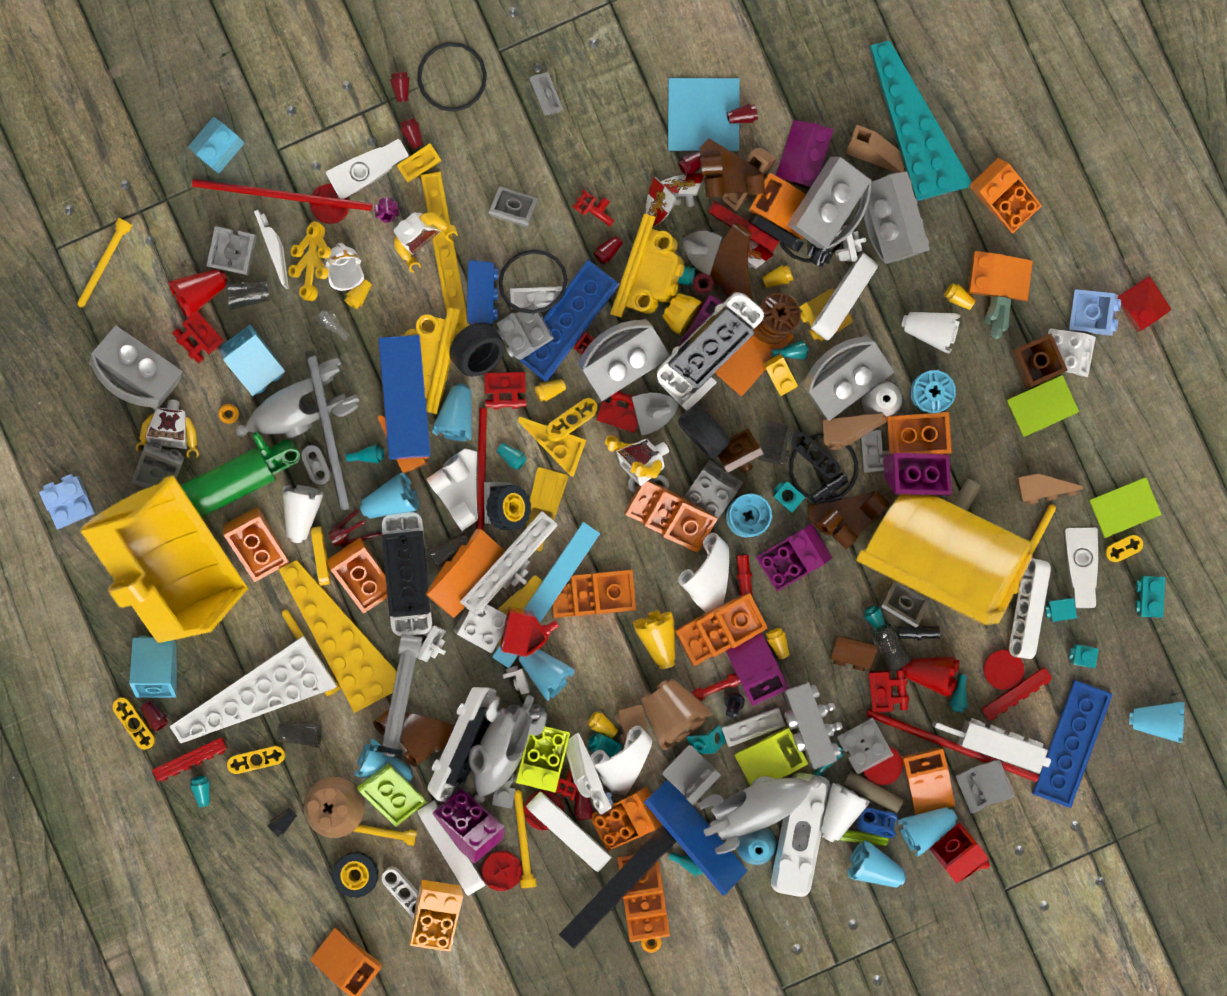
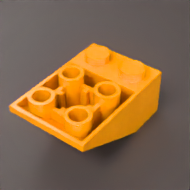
M421 879L410 946L450 952L463 899L460 885Z

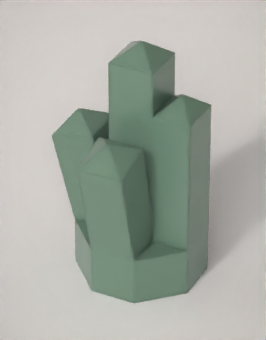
M994 296L990 298L989 309L984 321L988 325H992L991 336L994 339L1001 338L1002 332L1008 330L1011 299L1006 297Z

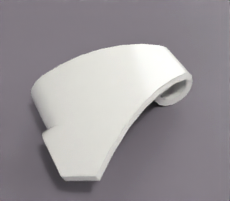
M466 448L444 463L443 468L426 479L448 508L462 531L478 520L476 494L477 451Z
M710 533L703 540V546L708 557L696 573L689 569L685 570L678 578V583L706 613L724 604L728 582L729 546L716 533Z
M635 726L629 730L625 748L620 753L610 758L604 751L597 750L590 756L595 769L600 773L602 783L612 793L623 796L627 795L652 746V738L641 726Z

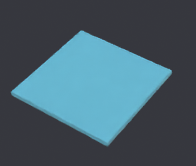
M669 78L668 151H700V146L708 138L729 151H739V124H729L727 112L739 108L740 78Z

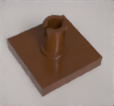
M748 428L729 438L730 444L718 454V458L727 473L737 467H740L742 473L751 471L753 466L750 461L763 454L761 447Z

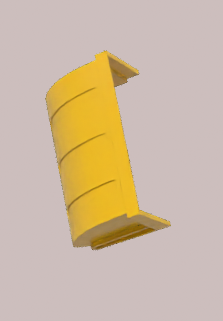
M174 476L165 477L159 484L141 490L119 501L92 518L81 529V533L114 579V582L108 588V592L119 607L132 605L157 643L212 632L248 590V587Z
M900 494L880 523L867 549L860 551L856 561L984 625L1000 623L1033 555L1029 553L1032 542L935 495Z

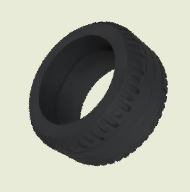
M483 322L475 323L465 327L456 335L450 346L449 356L454 365L464 375L470 377L480 376L489 372L498 364L504 353L505 344L503 338L491 325ZM482 345V347L477 352L472 354L475 349Z
M692 406L678 420L679 426L686 435L711 458L717 457L730 444V439L724 430L699 406Z

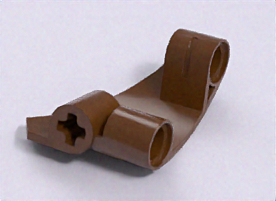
M709 138L700 146L706 197H718L730 193L747 192V195L765 193L763 172Z
M736 222L718 248L710 276L714 283L723 288L726 296L730 297L736 292L742 293L754 302L748 272V251L752 232Z
M872 491L852 498L809 505L808 519L822 533L828 536L831 535L845 549H848L859 537L858 535L890 503L878 491Z
M389 709L373 721L375 729L382 735L385 733ZM405 712L400 742L408 750L405 752L406 760L412 766L417 767L430 755L441 751L446 747L455 725Z

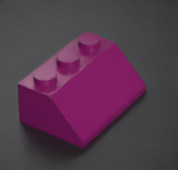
M794 120L775 176L788 183L810 189L820 174L834 130L815 123Z
M892 453L883 457L884 478L894 494L952 495L949 455Z

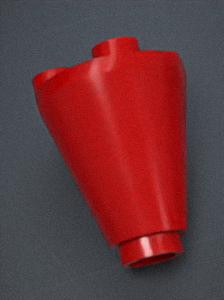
M956 657L910 658V660H904L902 669H904V675L907 679L948 697L952 695V691H955L957 680L953 678L959 670L960 660H957Z

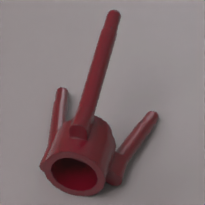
M355 510L338 525L332 527L333 531L329 532L328 535L335 547L339 545L344 547L359 538L367 540L381 536L382 533L376 532L347 540L349 532L365 524V520H362L347 529L343 527L359 512Z

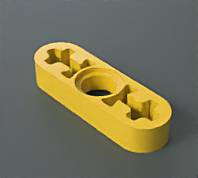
M585 398L548 424L546 430L547 437L552 441H559L595 416L597 403L591 398ZM585 405L587 407L592 406L591 412L587 410L581 417L580 413L584 410ZM574 415L578 421L576 424H569L566 421V417ZM563 423L564 427L560 429L559 435L557 433H551L553 427L555 429H558L559 427H561V424Z
M322 526L311 527L320 586L331 584L323 529Z
M126 697L116 699L112 706L113 711L134 742L141 749L151 748L155 744L156 737L130 699ZM119 702H126L127 706L125 707V709L128 713L133 711L134 714L129 715L126 719H124L123 716L127 714L124 710H118V707L120 706ZM133 717L137 718L140 722L137 729H132L129 726V720ZM143 727L145 729V731L142 732L145 737L149 736L151 738L149 740V745L147 743H141V741L143 740L141 734H138L137 736L135 735V733L140 731Z
M276 745L234 755L228 760L227 768L233 774H240L277 765L285 760L286 752L283 747ZM274 749L277 752H281L282 755L279 757V760L273 757L268 759L269 763H266L264 751H267V755L273 754ZM259 754L262 757V763L260 765L252 764V755ZM244 756H247V764L250 768H246V764L241 765L239 770L236 767H232V763L235 762L234 759L242 762L245 761Z

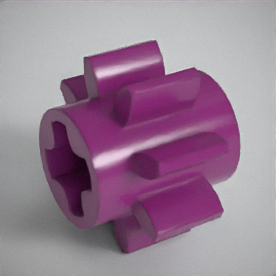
M382 198L379 200V204H374L375 216L380 218L382 222H392L395 216H399L398 202H394L391 198Z

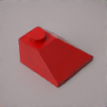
M1150 276L1118 296V299H1121L1122 310L1137 332L1144 330L1172 310Z

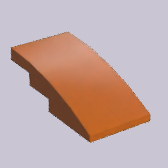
M790 333L783 342L766 344L758 340L753 334L715 374L742 397L766 370L763 364L772 359L771 350L787 346L794 336Z
M650 480L641 486L639 485L624 511L625 515L642 522L645 527L661 533L664 538L697 553L703 545V540L709 535L718 520L716 516Z
M476 529L467 545L460 546L452 561L445 562L426 595L452 618H455L465 608L460 601L504 554L505 550L482 529Z
M633 570L572 575L552 604V617L560 618L636 610Z
M747 593L693 619L674 630L690 663L692 666H696L710 657H716L731 647L739 646L768 629L751 594Z
M634 855L617 857L619 870ZM658 861L623 898L630 942L670 936L660 864Z

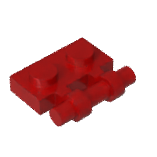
M199 311L182 323L187 329L184 333L178 328L172 332L176 342L182 345L188 351V356L198 364L204 360L200 354L203 349L210 355L225 342ZM193 336L199 344L194 347L188 340L189 337Z
M525 372L485 373V394H493V400H485L486 408L500 410L501 407H512V409L526 407V399H518V393H526ZM500 393H512V399H500Z
M619 390L609 396L612 398L611 403L602 401L596 421L635 433L638 421L632 397L636 395L632 394L631 396ZM617 401L629 403L628 409L616 406Z
M904 669L896 670V678H891L890 670L869 672L873 712L894 711V704L897 703L900 704V710H908L907 702H909V695L906 693L907 677L904 675ZM892 686H898L899 695H893Z

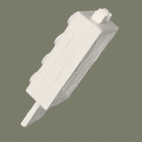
M971 718V721L965 720L962 730L936 721L932 723V726L937 729L959 736L957 743L963 747L1040 773L1042 766L1049 767L1051 759L1046 757L1048 750L1043 748L1044 744L1030 738L1028 742L1024 741L1025 737L1010 732L1009 735L1004 734L1005 730L993 725L987 728L985 723Z

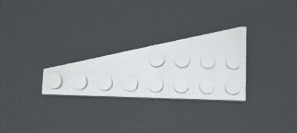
M303 636L178 720L170 728L179 742L184 743L337 687V684L305 636Z

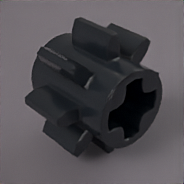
M811 244L807 255L811 256L810 262L823 266L824 263H830L833 252H830L831 248H817Z

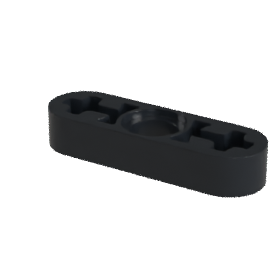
M753 213L748 221L795 252H799L803 246L800 240Z
M797 432L792 435L790 440L792 447L824 476L832 478L839 473V464L808 435L803 432ZM803 436L805 438L803 442L807 446L811 442L813 446L809 447L804 454L802 450L805 448L802 445H798V447L795 445L797 442L795 440L796 437L800 438ZM812 449L820 451L821 457L819 460L813 461L810 459L809 453ZM826 456L828 459L825 462L829 465L833 463L835 465V472L827 474L825 472L827 468L823 464L821 467L817 466V464L822 462Z

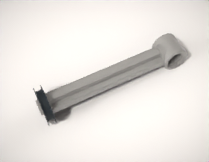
M402 634L398 652L400 658L383 744L381 746L375 745L378 746L376 752L383 753L382 755L395 757V755L401 756L402 751H405L399 749V743L416 658L419 657L421 637Z

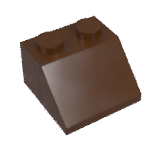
M1052 333L1009 351L1025 388L1033 387L1068 371Z
M835 635L829 658L834 660L833 664L845 666V663L853 665V669L865 671V668H871L878 646Z

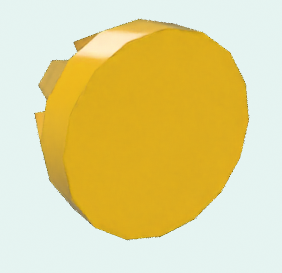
M678 293L675 299L673 298L670 301L669 307H666L662 318L673 332L682 336L694 322L702 308L703 302L695 297Z

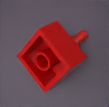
M508 606L500 643L501 651L527 657L543 646L551 632L558 628L559 625L554 620L547 625L541 626L532 611Z
M960 822L929 848L956 884L968 878L976 871L990 867V863L987 861L989 858Z

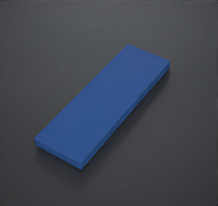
M587 260L567 286L565 294L558 304L553 306L543 318L554 339L519 361L547 382L620 284L593 262Z
M420 335L378 338L389 460L430 457Z
M1073 680L1046 757L1051 759L1049 767L1042 766L1038 781L1035 783L1032 791L1033 795L1068 808L1072 807L1111 701L1112 693Z
M668 779L644 801L646 806L722 896L727 894L748 871L731 851L723 854L716 853L715 848L723 845L724 842L716 833L709 836L705 835L703 830L709 828L710 825Z

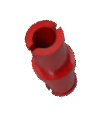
M749 554L736 555L738 567L736 577L739 578L740 596L747 593L753 595L751 577L753 575L750 572Z

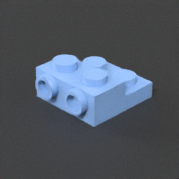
M1075 289L1069 330L1113 336V331L1118 329V319H1115L1116 311H1120L1121 299H1118V295L1115 293Z
M73 474L61 478V483L57 485L54 482L43 486V491L39 492L47 511L50 512L56 529H61L95 514L80 476L73 477Z

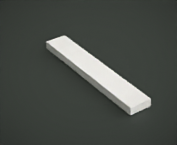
M541 511L460 601L461 604L477 616L558 526L557 523Z

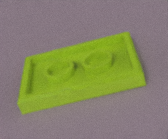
M1063 375L1006 400L1023 437L1079 412Z
M1146 477L1089 500L1104 538L1162 515Z
M389 762L357 786L358 791L395 827L427 803L426 798Z

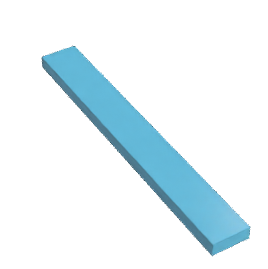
M582 522L524 608V610L532 611L539 623L600 535L598 531ZM499 645L492 658L510 668L518 655L502 652Z

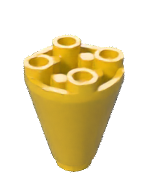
M656 610L650 612L647 618L633 621L635 632L656 665H659L660 669L674 666L675 635L672 612L660 614V611Z

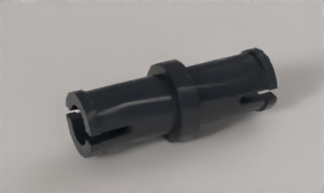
M841 472L831 481L824 482L821 488L809 495L811 501L818 505L827 497L834 496L837 490L849 483L847 476Z
M899 626V639H917V641L931 638L940 639V626Z

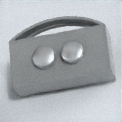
M830 157L787 225L817 248L828 249L839 244L860 223L869 202L871 180L843 158ZM859 200L857 210L852 220L847 225V227L840 234L837 235L838 231L840 230V228L842 227V225L844 224V222L846 221L854 206Z
M907 171L891 174L871 182L869 202L863 215L871 243L885 264L904 260L930 250L929 240L925 234L923 220L920 217L917 199L914 196L911 186L912 182Z
M645 317L642 320L623 322L605 330L591 342L581 359L577 360V363L601 401L665 362L670 355Z
M116 325L91 353L89 362L97 378L111 393L129 403L151 407L154 410L160 407L178 385L183 372ZM106 377L111 379L116 385H118L120 388L124 389L127 392H124L123 390L116 387Z
M865 334L863 337L849 339L829 349L816 361L806 379L801 382V385L820 413L830 421L893 374L894 371L876 343Z
M809 683L783 691L789 711L785 712L787 724L791 730L796 728L797 733L793 734L795 746L799 752H805L810 768L816 769L836 762V756L841 755L837 743L831 744L829 737L834 735L833 732L843 727L841 722L830 725L824 724L822 717L827 716L826 713L828 711L836 709L834 703L817 705L815 698L820 696L816 685L810 686Z

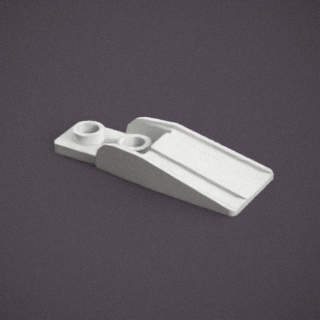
M397 139L383 148L379 147L328 170L326 175L339 198L345 199L384 176L392 169L393 165L408 158V153L401 140Z
M256 210L254 213L281 284L286 289H289L284 248L281 240L272 228L266 227L269 225L266 215Z
M1066 528L1067 568L1070 585L1074 588L1075 607L1094 608L1096 606L1095 588L1098 573V529Z
M576 733L568 740L566 748L573 780L579 792L584 797H592L594 807L600 814H603L611 809V805L579 733Z

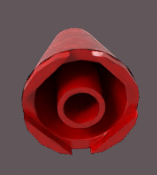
M218 269L174 279L168 282L172 295L176 297L177 304L182 313L188 318L226 287L225 283L228 280L223 271L219 272Z

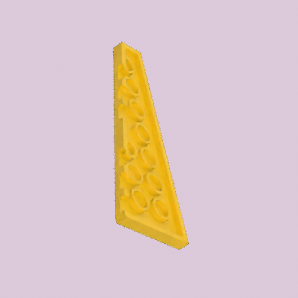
M298 560L280 568L279 572L354 713L392 694L397 671L384 658L381 652L375 648L363 632L340 609L337 603L331 599Z

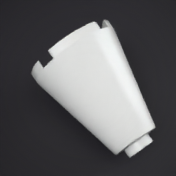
M909 312L908 315H904L902 327H905L904 331L944 353L950 354L952 349L948 347L950 343L954 344L960 323L956 319L960 318V314Z
M883 380L862 396V406L867 415L883 413L886 417L895 416L901 409L902 395L895 384ZM884 395H885V396L887 397V399H888V402H887V403L883 401V396H884Z
M286 485L282 490L286 536L290 538L291 542L301 543L302 540H306L323 498V492L319 493V489L309 486L297 485L296 489H291V485Z
M833 783L820 830L824 833L822 837L831 842L834 839L839 841L870 801L863 796L859 797L854 791Z

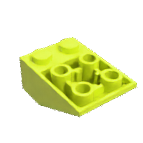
M544 726L541 734L535 736L529 734L527 745L517 766L514 782L556 793L570 733Z
M788 726L734 755L750 786L759 777L782 778L808 765L802 751L799 752L797 750L793 734Z

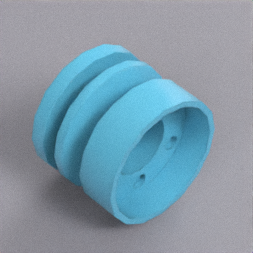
M939 370L927 371L917 376L910 387V399L913 406L926 414L939 413L948 409L956 396V387L952 378ZM933 387L939 392L934 397H932V393H929V389H933Z
M755 494L739 496L730 503L726 511L728 527L737 536L744 538L758 536L765 532L772 519L771 507L768 502ZM751 512L750 516L752 519L745 521L743 513Z

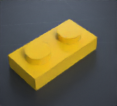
M428 144L396 166L407 183H409L442 160L432 145Z
M781 354L763 364L780 396L798 387Z

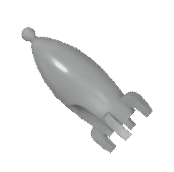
M331 359L318 366L322 385L333 381L335 373L340 372L338 367L341 365L340 359ZM311 378L281 389L265 399L250 416L247 425H239L236 428V434L244 437L247 435V432H258L265 435L285 433L287 438H291L307 431L312 427V422L320 419L317 405H309L302 398L305 394L313 391ZM341 394L326 400L328 413L332 411L337 417L346 416L358 408L359 397L355 394L346 398L345 394Z
M528 695L523 706L519 707L513 716L511 714L506 715L503 708L500 711L497 710L500 698L496 696L488 705L486 717L491 721V724L485 732L480 745L474 746L469 754V763L474 772V783L478 792L474 795L473 799L477 803L483 804L485 801L484 796L493 793L509 780L522 758L529 734L535 736L543 731L546 713L542 712L536 722H532V716L529 713L534 697Z
M763 776L754 780L751 787L734 794L726 800L720 795H711L698 803L700 809L714 806L711 811L716 819L710 821L711 827L703 831L706 836L718 832L719 836L726 840L723 845L715 848L717 854L733 851L739 846V836L764 829L790 815L807 797L812 787L817 788L821 786L822 780L819 776H813L810 781L799 778L774 779Z

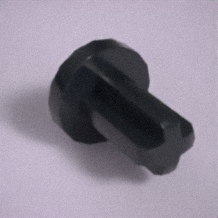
M730 693L725 697L726 715L729 716V719L737 717L739 710L744 707L745 699L738 693Z

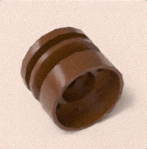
M784 293L768 295L759 305L764 316L762 321L753 329L755 332L754 336L766 344L783 342L799 324L801 313L797 302Z

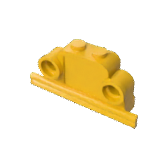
M644 213L610 312L611 315L622 318L625 308L650 314L657 309L658 301L669 302L677 293V283L685 269L684 262L680 256L675 254L678 247L676 239L666 231L652 229L655 216Z
M448 308L446 319L432 315H423L417 320L416 329H410L405 335H401H420L425 399H428L426 411L437 414L439 404L443 400L451 364L449 350L459 329L460 322H458L461 310Z

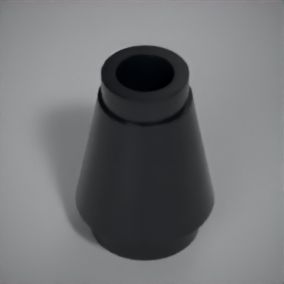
M288 808L269 820L270 823L267 826L279 837L281 834H285L297 815Z

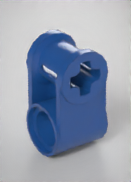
M866 808L857 820V827L864 833L875 834L884 838H893L895 836L894 826L898 816L892 812ZM864 818L870 819L872 823L866 822Z

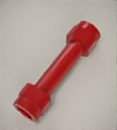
M734 673L728 675V679L704 689H701V687L692 691V694L700 701H703L706 696L729 686L734 688L741 684L737 674Z

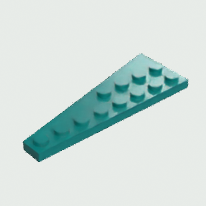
M890 40L871 45L869 50L903 164L911 179V186L917 201L969 188L972 181Z

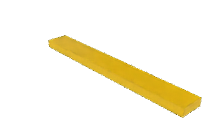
M441 171L421 175L427 213L433 212L447 222V225H451ZM442 230L432 240L446 315L448 308L461 310L458 322H460L458 334L465 327L469 326L467 322V309L454 240L448 241L445 232Z

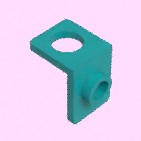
M716 725L708 734L687 736L688 743L700 754L716 753L726 743L720 725ZM716 732H717L718 735H719V742H718V744L715 742V734H716Z

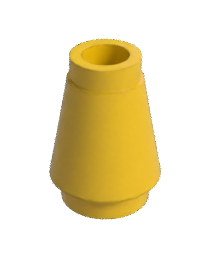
M781 265L762 277L766 288L790 284V281L794 280L789 265Z
M364 279L360 285L345 294L346 298L344 301L354 309H358L359 306L362 307L372 284Z
M950 284L944 294L948 302L968 310L973 307L976 301L959 284Z
M563 379L538 383V386L534 387L540 402H547L566 390Z
M775 628L766 633V640L778 656V659L788 657L790 653L785 631H782V628Z
M595 711L587 722L591 730L611 739L618 732V728L602 712L598 713Z

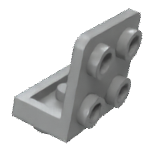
M999 760L969 767L956 775L958 785L971 813L978 812L990 804L1010 800L1014 797L1013 790Z

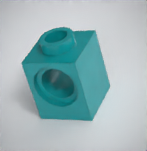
M787 481L784 484L780 482L773 490L775 492L773 497L791 513L805 498ZM784 490H790L793 493L791 501L786 502L783 500L782 493Z
M1069 597L1047 601V606H1045L1046 618H1049L1051 622L1077 618L1074 598Z

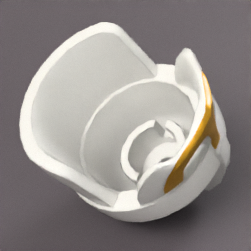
M337 243L336 247L331 249L330 257L324 260V266L329 270L328 281L331 287L341 291L353 289L364 280L360 266L362 261L354 249L345 246L343 243Z

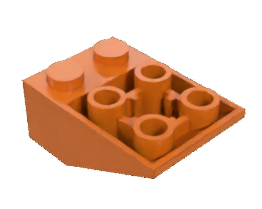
M997 158L969 185L980 201L1012 234L1042 206L1012 166L1000 158Z
M769 173L764 182L765 193L757 194L749 212L761 216L775 226L803 240L804 237L787 224L806 194L788 182Z
M937 747L901 756L915 815L955 806L943 748Z
M647 786L613 802L611 809L607 812L600 814L599 811H596L592 814L593 819L591 821L607 851L655 831L663 825L644 803L651 795Z
M337 928L332 930L310 959L334 984L349 996H360L383 966L381 962Z

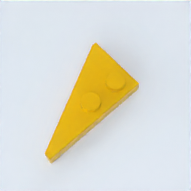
M519 416L518 422L570 476L574 477L586 440L568 434L559 441H552L546 435L547 426ZM553 428L551 433L559 435L560 430Z

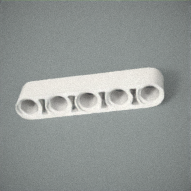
M864 252L860 253L857 257L858 260L852 263L811 326L812 330L827 341L835 334L879 266L877 262Z
M1031 559L1021 579L1009 644V652L1013 657L1031 659L1036 654L1051 571L1050 564L1047 561Z
M541 791L526 806L530 812L595 871L599 872L612 858L600 844Z
M434 800L417 810L465 893L469 896L486 886V883L475 864L457 848L432 814L439 807L438 803Z
M387 868L382 875L383 884L414 919L415 911L413 905L417 901V889L398 868ZM387 873H395L397 880L395 882L388 881ZM408 888L410 896H401L400 889Z

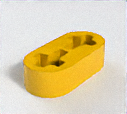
M1136 535L1127 536L1107 546L1105 556L1111 562H1119L1141 551L1143 541ZM1130 539L1138 541L1135 550L1134 548L1126 549L1125 547L1131 543ZM1113 547L1116 550L1120 548L1123 550L1117 554L1118 558L1110 556Z

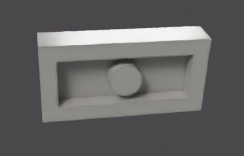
M548 72L529 78L545 116L563 110Z

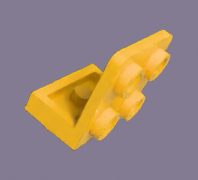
M834 289L827 290L799 307L800 319L803 323L807 322L810 327L808 330L810 336L814 341L817 339L819 343L825 339L812 330L811 326L835 291ZM849 313L836 332L852 323Z

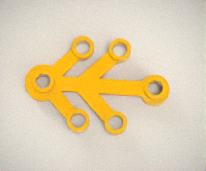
M316 221L309 224L306 231L307 235L299 245L292 246L291 255L300 258L308 246L309 250L297 265H291L288 269L290 277L298 278L307 266L305 285L299 290L300 297L306 301H314L318 295L317 287L312 285L314 266L316 267L315 276L317 278L326 279L329 274L328 268L324 266L320 258L328 259L331 255V249L327 247L323 239L325 235L324 226Z

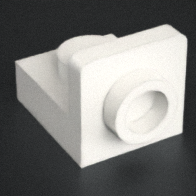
M518 666L507 668V673L503 674V678L515 675L516 679H513L516 691L520 690L521 695L529 693L530 689L524 669H518Z

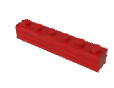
M714 201L708 211V214L730 227L736 222L752 232L750 237L752 241L773 253L779 243L777 239Z
M1043 667L980 710L987 720L993 721L998 717V714L1007 712L1010 706H1016L1019 700L1028 698L1031 692H1037L1043 684L1044 686L1049 684L1052 677L1047 669Z
M221 737L152 771L156 780L163 782L168 780L170 775L174 777L180 774L179 771L183 769L187 771L194 764L196 766L202 764V760L206 758L210 760L217 753L219 755L225 753L228 746L224 738Z

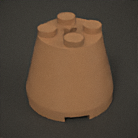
M673 679L668 682L666 680L656 687L658 689L653 694L650 692L641 699L658 744L663 750L673 747L675 741L679 742L687 738L688 735L694 733L707 722L705 717L713 715L705 704Z
M327 777L319 780L309 789L304 800V815L307 823L316 833L324 837L339 838L352 833L360 825L364 816V796L358 791L356 784L342 777ZM330 804H333V805H334V807L332 808L333 813H331V812H326V813H325V811H327V809L329 808V805H330Z

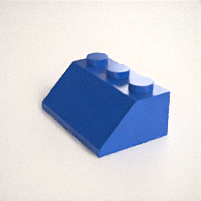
M468 260L467 322L469 325L480 322L494 325V321H498V308H494V300H498V288H494L495 280H498L499 270L495 268V264L492 262Z

